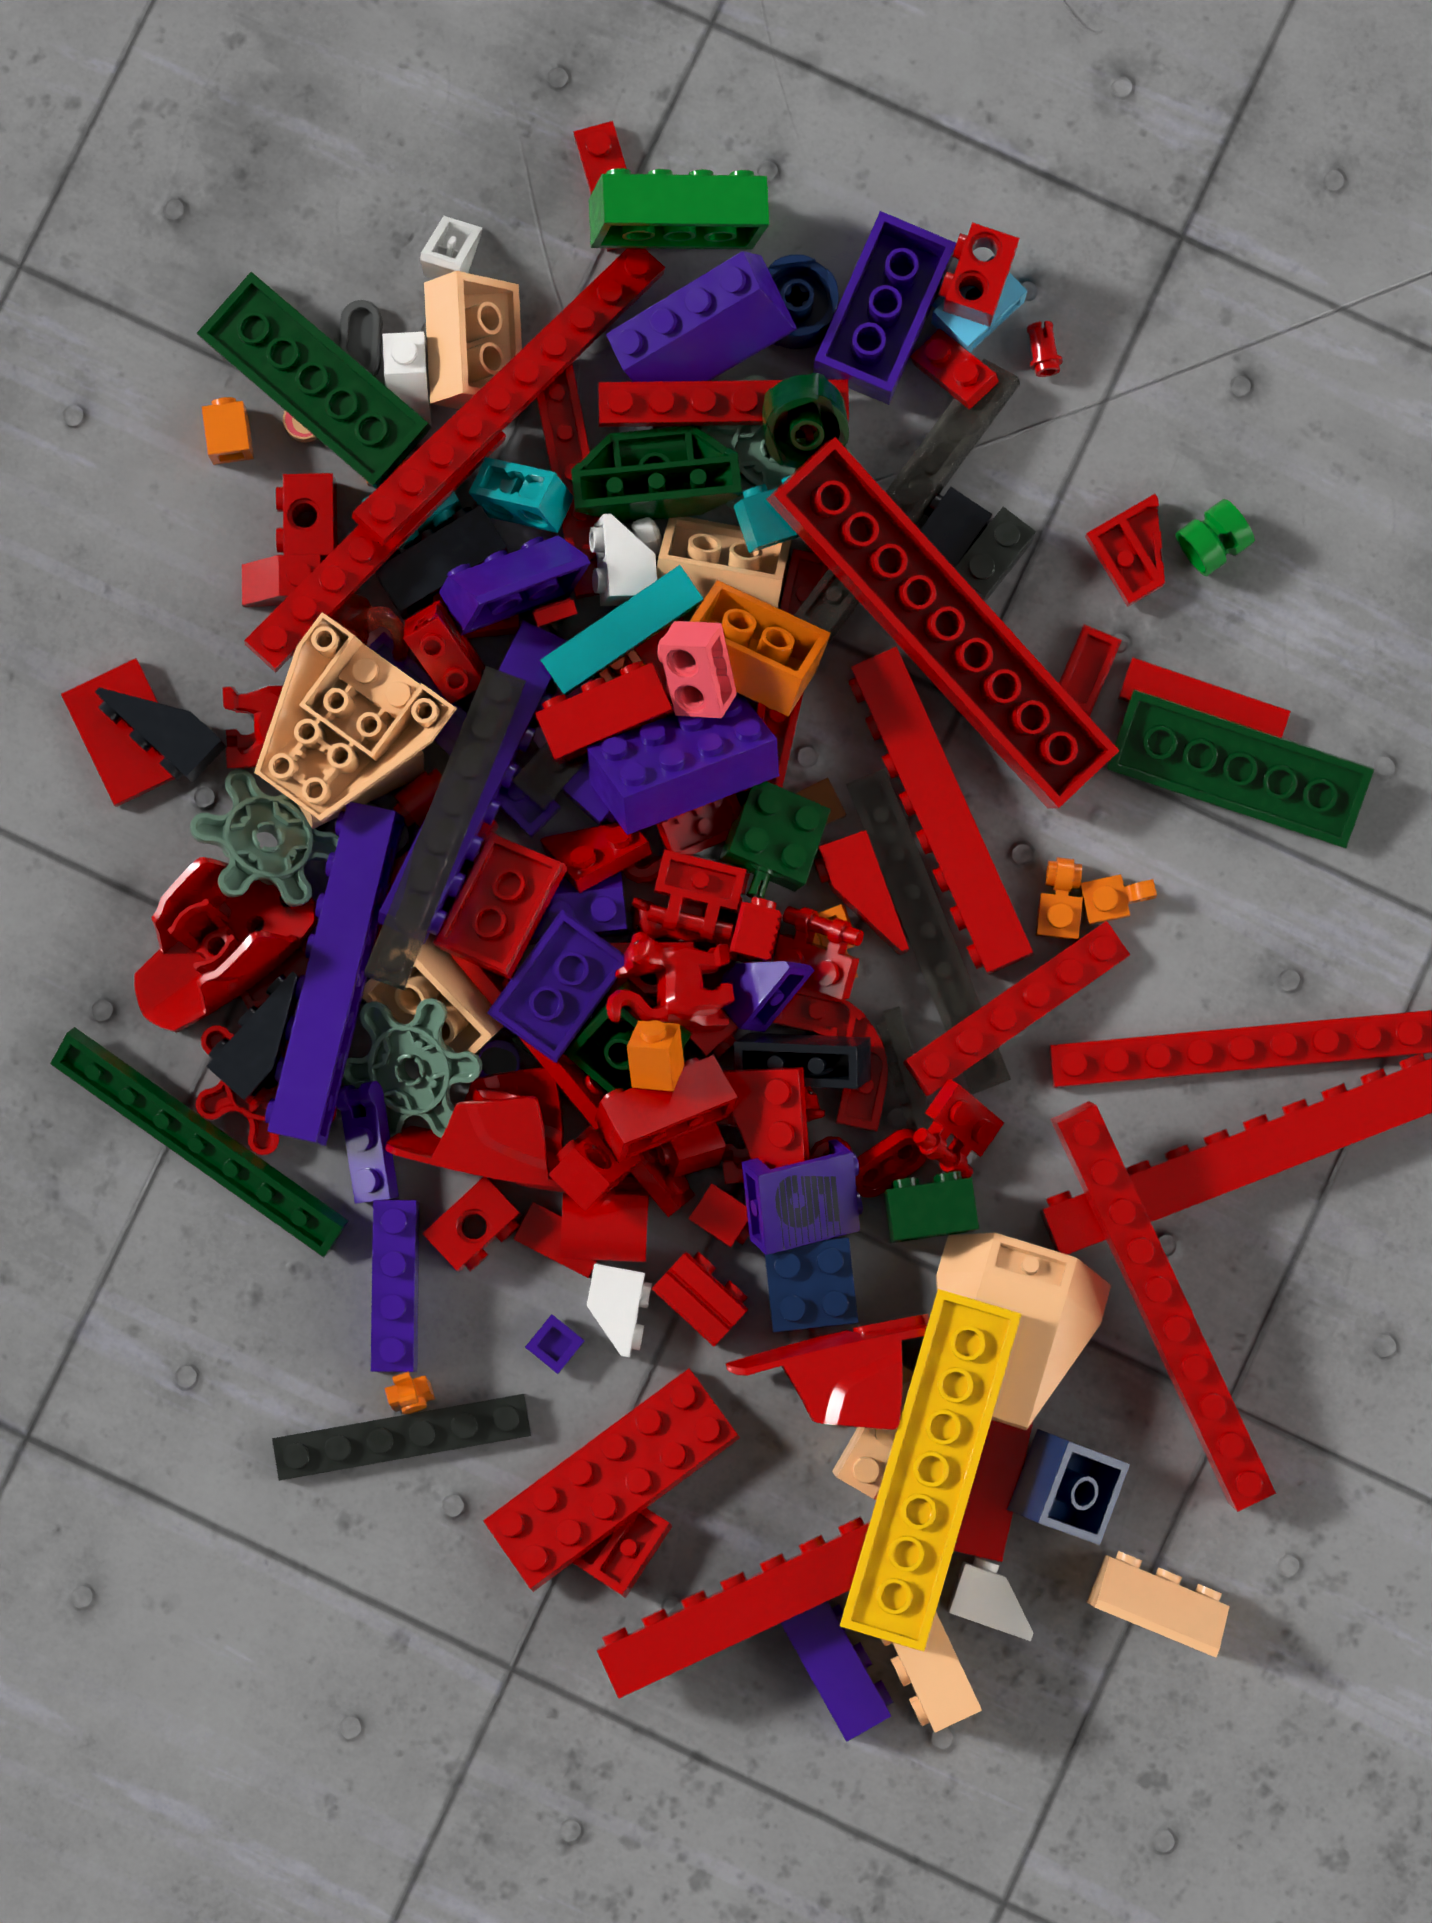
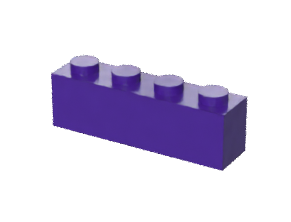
M373 1200L370 1372H417L420 1202L416 1200Z
M826 1601L781 1622V1625L847 1742L890 1718L891 1714L887 1706L894 1702L882 1680L874 1684L866 1671V1668L873 1664L861 1642L852 1645L845 1633L847 1628L839 1626L843 1615L841 1606L838 1604L831 1608L829 1602Z

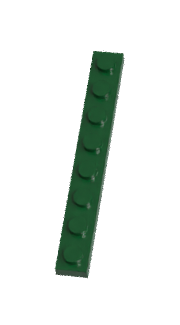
M76 1027L66 1033L50 1063L52 1066L322 1257H325L332 1250L349 1220Z

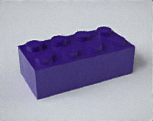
M880 211L815 357L813 373H820L828 380L848 379V388L889 405L941 288L945 274L951 265L956 242Z
M737 693L722 718L675 716V714L587 747L590 784L627 835L779 776L777 738L745 697Z

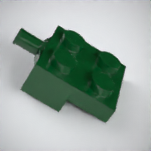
M767 781L747 788L738 817L731 824L719 860L735 867L747 869V872L754 874L749 891L746 894L749 898L755 896L764 899L769 881L796 892L807 882L831 809Z

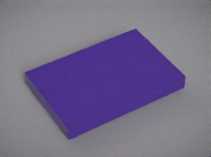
M561 910L486 1014L554 1063H557L616 981L615 972L624 966L625 955L564 910Z

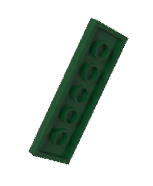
M252 272L246 276L197 332V335L375 489L394 472L432 429L425 419Z
M1133 689L1114 744L1120 751L1109 760L1107 765L1108 770L1343 848L1348 846L1375 770L1373 767L1137 689Z

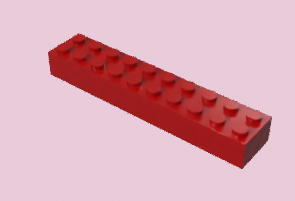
M836 437L826 442L766 499L1048 809L1060 808L1120 751Z

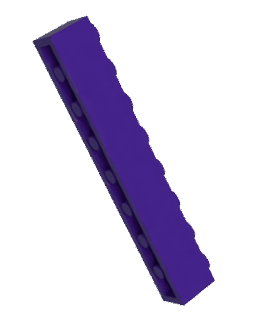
M523 620L379 911V924L422 944H425L430 933L438 935L447 916V912L441 909L448 896L456 898L466 876L459 872L466 859L474 861L483 842V838L477 835L484 822L489 825L492 824L499 810L501 802L496 800L501 786L509 789L519 768L513 762L519 750L527 752L536 733V729L531 727L536 717L535 713L543 710L542 703L554 696L553 693L548 691L553 678L542 664L541 659L566 643L567 640Z
M350 802L346 805L345 811H341L338 815L335 833L339 838L335 852L329 854L326 862L325 873L329 879L325 893L319 895L316 903L315 914L319 920L315 934L309 936L306 944L305 955L309 961L306 974L299 977L296 986L295 997L299 1002L296 1015L289 1018L286 1027L285 1038L289 1043L286 1056L280 1058L276 1068L275 1080L279 1082L275 1099H270L266 1109L265 1122L269 1124L267 1132L319 1145H327L380 925L378 923L379 911L387 896L405 818L396 811Z

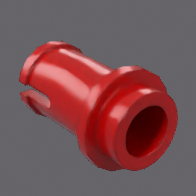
M1041 321L1027 326L1033 356L1030 368L1035 370L1036 376L1048 377L1060 372V365L1063 363V359L1060 355H1057L1053 323L1045 321L1044 328H1042Z

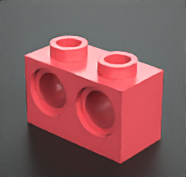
M674 621L665 636L659 641L658 659L664 666L667 679L666 693L672 700L675 716L722 718L737 695L722 624Z

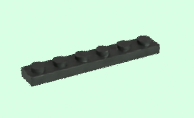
M525 1394L282 1436L272 1438L278 1479L280 1481L532 1436Z

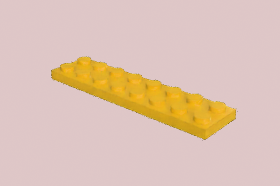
M941 1289L937 1290L900 1416L899 1426L896 1430L839 1625L840 1627L919 1651H925L1022 1315L1021 1313Z

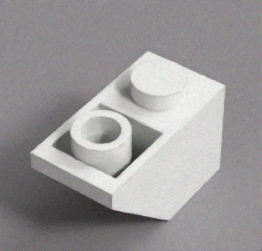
M603 514L594 524V527H591L589 533L590 550L592 553H596L597 568H594L592 575L594 593L600 594V606H620L657 580L656 556L653 551L612 514Z
M594 1264L587 1307L619 1354L630 1357L632 1349L640 1350L644 1325L637 1324L639 1307L648 1308L652 1283L644 1282L646 1274L643 1272Z

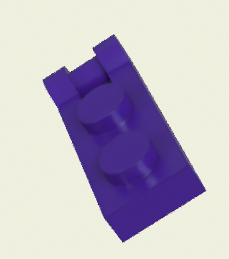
M377 1081L364 1082L359 1088H355L353 1085L341 1086L336 1106L342 1115L355 1204L399 1197L393 1154L385 1150L386 1142L390 1139L384 1093L380 1083ZM361 1104L366 1108V1117H362Z

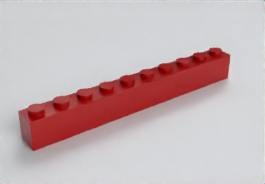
M1423 1053L1400 1061L1399 1064L1402 1069L1400 1071L1386 1075L1384 1068L1361 1076L1360 1079L1363 1085L1347 1091L1345 1083L1322 1091L1323 1100L1308 1106L1304 1098L1282 1107L1284 1116L1269 1121L1267 1115L1263 1114L1243 1122L1242 1124L1245 1129L1243 1132L1229 1136L1227 1129L1204 1137L1206 1146L1190 1152L1188 1144L1164 1153L1167 1161L1151 1167L1149 1160L1127 1167L1126 1170L1150 1222L1432 1113V1058L1425 1060ZM1070 1190L1047 1198L1046 1201L1049 1207L1039 1211L1053 1247L1057 1252L1068 1255L1106 1240L1085 1193L1072 1198Z
M1088 1101L1050 1119L1227 1502L1239 1512L1276 1494L1097 1105Z

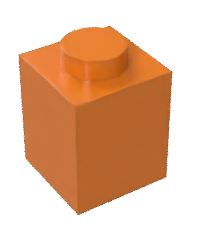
M223 397L213 400L211 402L212 405L202 406L207 452L213 465L254 459L249 415L244 402L236 401V398Z
M657 1020L638 1021L627 1044L632 1088L674 1091L684 1068L680 1024L663 1023Z

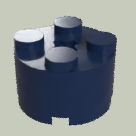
M788 255L775 260L768 270L797 330L773 344L789 349L811 347L824 339L837 310L839 299L837 282L828 269L809 256ZM798 297L802 307H794L793 303H791V298Z

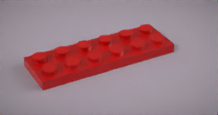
M688 1368L484 1519L483 1522L528 1587L534 1592L739 1440L740 1437L690 1368Z

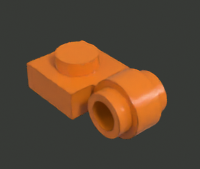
M1057 857L1056 861H1048L1045 885L1053 886L1055 894H1040L1036 936L1070 940L1079 939L1083 897L1068 896L1072 888L1080 889L1082 878V864L1074 863V859Z

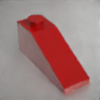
M864 830L819 846V858L814 859L813 863L821 884L828 882L831 891L899 956L907 953L909 947L867 831Z

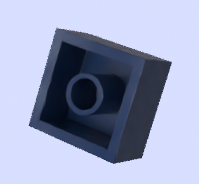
M849 1237L823 1240L768 1255L764 1254L773 1333L859 1323Z
M1037 1429L1007 1510L1039 1524L1100 1545L1130 1464Z

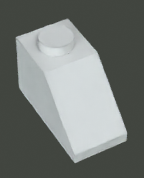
M425 333L382 334L385 386L431 425L428 355Z
M975 1557L973 1565L963 1562L947 1611L959 1617L1031 1641L1033 1631L1007 1578L997 1573L999 1565Z

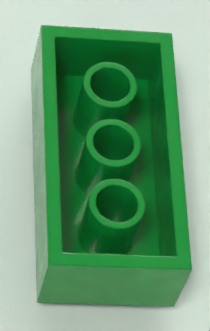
M624 168L611 169L606 174L601 175L588 200L591 248L753 249L770 225L767 176H754V172L750 170L733 171L729 175H714L711 170L701 169L691 171L689 175H673V172L668 169H655L649 171L648 174H631V170Z

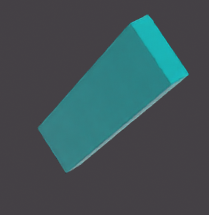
M678 565L541 659V662L562 693L567 696L671 625L674 621H677L699 606L704 599L681 565Z

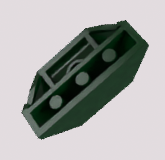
M693 425L610 433L590 451L581 463H578L571 469L575 512L598 518L603 514H612L621 523L633 522L646 517L655 520L702 515L742 495L738 453L730 448H726L716 439Z

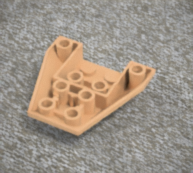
M322 612L296 647L254 773L323 822L430 745L457 708L424 684L416 682Z
M1002 1234L948 1235L936 1274L937 1290L941 1289L1022 1314L991 1420L1023 1430L1029 1428L1100 1327L1111 1285L1076 1257Z

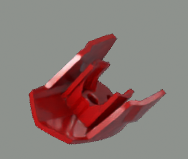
M207 857L196 859L162 895L157 910L151 917L156 929L160 949L134 974L135 993L143 1016L152 1024L164 1030L177 1033L246 992L284 962L317 924V917L315 914L316 901L311 896L308 903L302 906L288 907L274 885L264 884L260 880L253 881L247 892L234 898L227 897L219 888L218 877L229 863ZM264 923L261 931H255L258 924Z
M545 1068L510 1071L479 1077L471 1083L465 1100L456 1104L441 1138L436 1136L432 1129L410 1126L403 1129L402 1133L395 1134L386 1142L385 1150L403 1158L468 1174L510 1181L520 1186L566 1193L549 1176L551 1171L560 1163L555 1156L563 1148L564 1130L559 1086Z
M926 1313L855 1327L853 1332L846 1330L781 1346L726 1363V1368L730 1373L748 1376L782 1366L812 1421L821 1424L894 1430L899 1426L902 1404V1340L924 1336L929 1321V1314Z

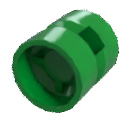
M1222 499L1205 511L1203 521L1194 519L1175 534L1176 540L1187 559L1198 572L1206 577L1226 563L1227 554L1236 556L1255 542L1254 534L1246 519L1227 499Z

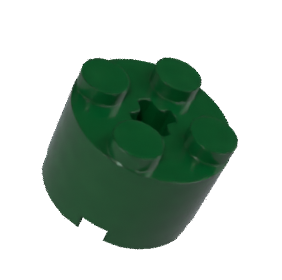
M812 373L809 375L792 376L779 382L766 392L762 408L765 442L769 454L778 464L782 466L785 464L798 470L826 442L834 437L844 447L848 443L849 426L843 397L839 390L824 375Z

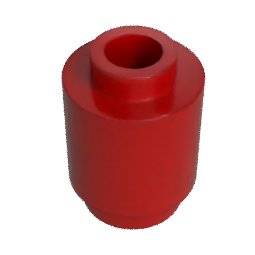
M436 768L429 774L424 771L394 796L398 804L393 807V810L405 818L404 823L408 828L414 823L421 828L445 780Z

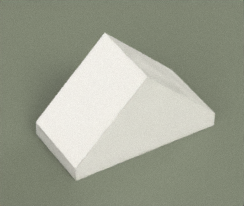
M443 216L421 252L420 263L424 277L435 279L454 271L469 273L481 237L482 227Z

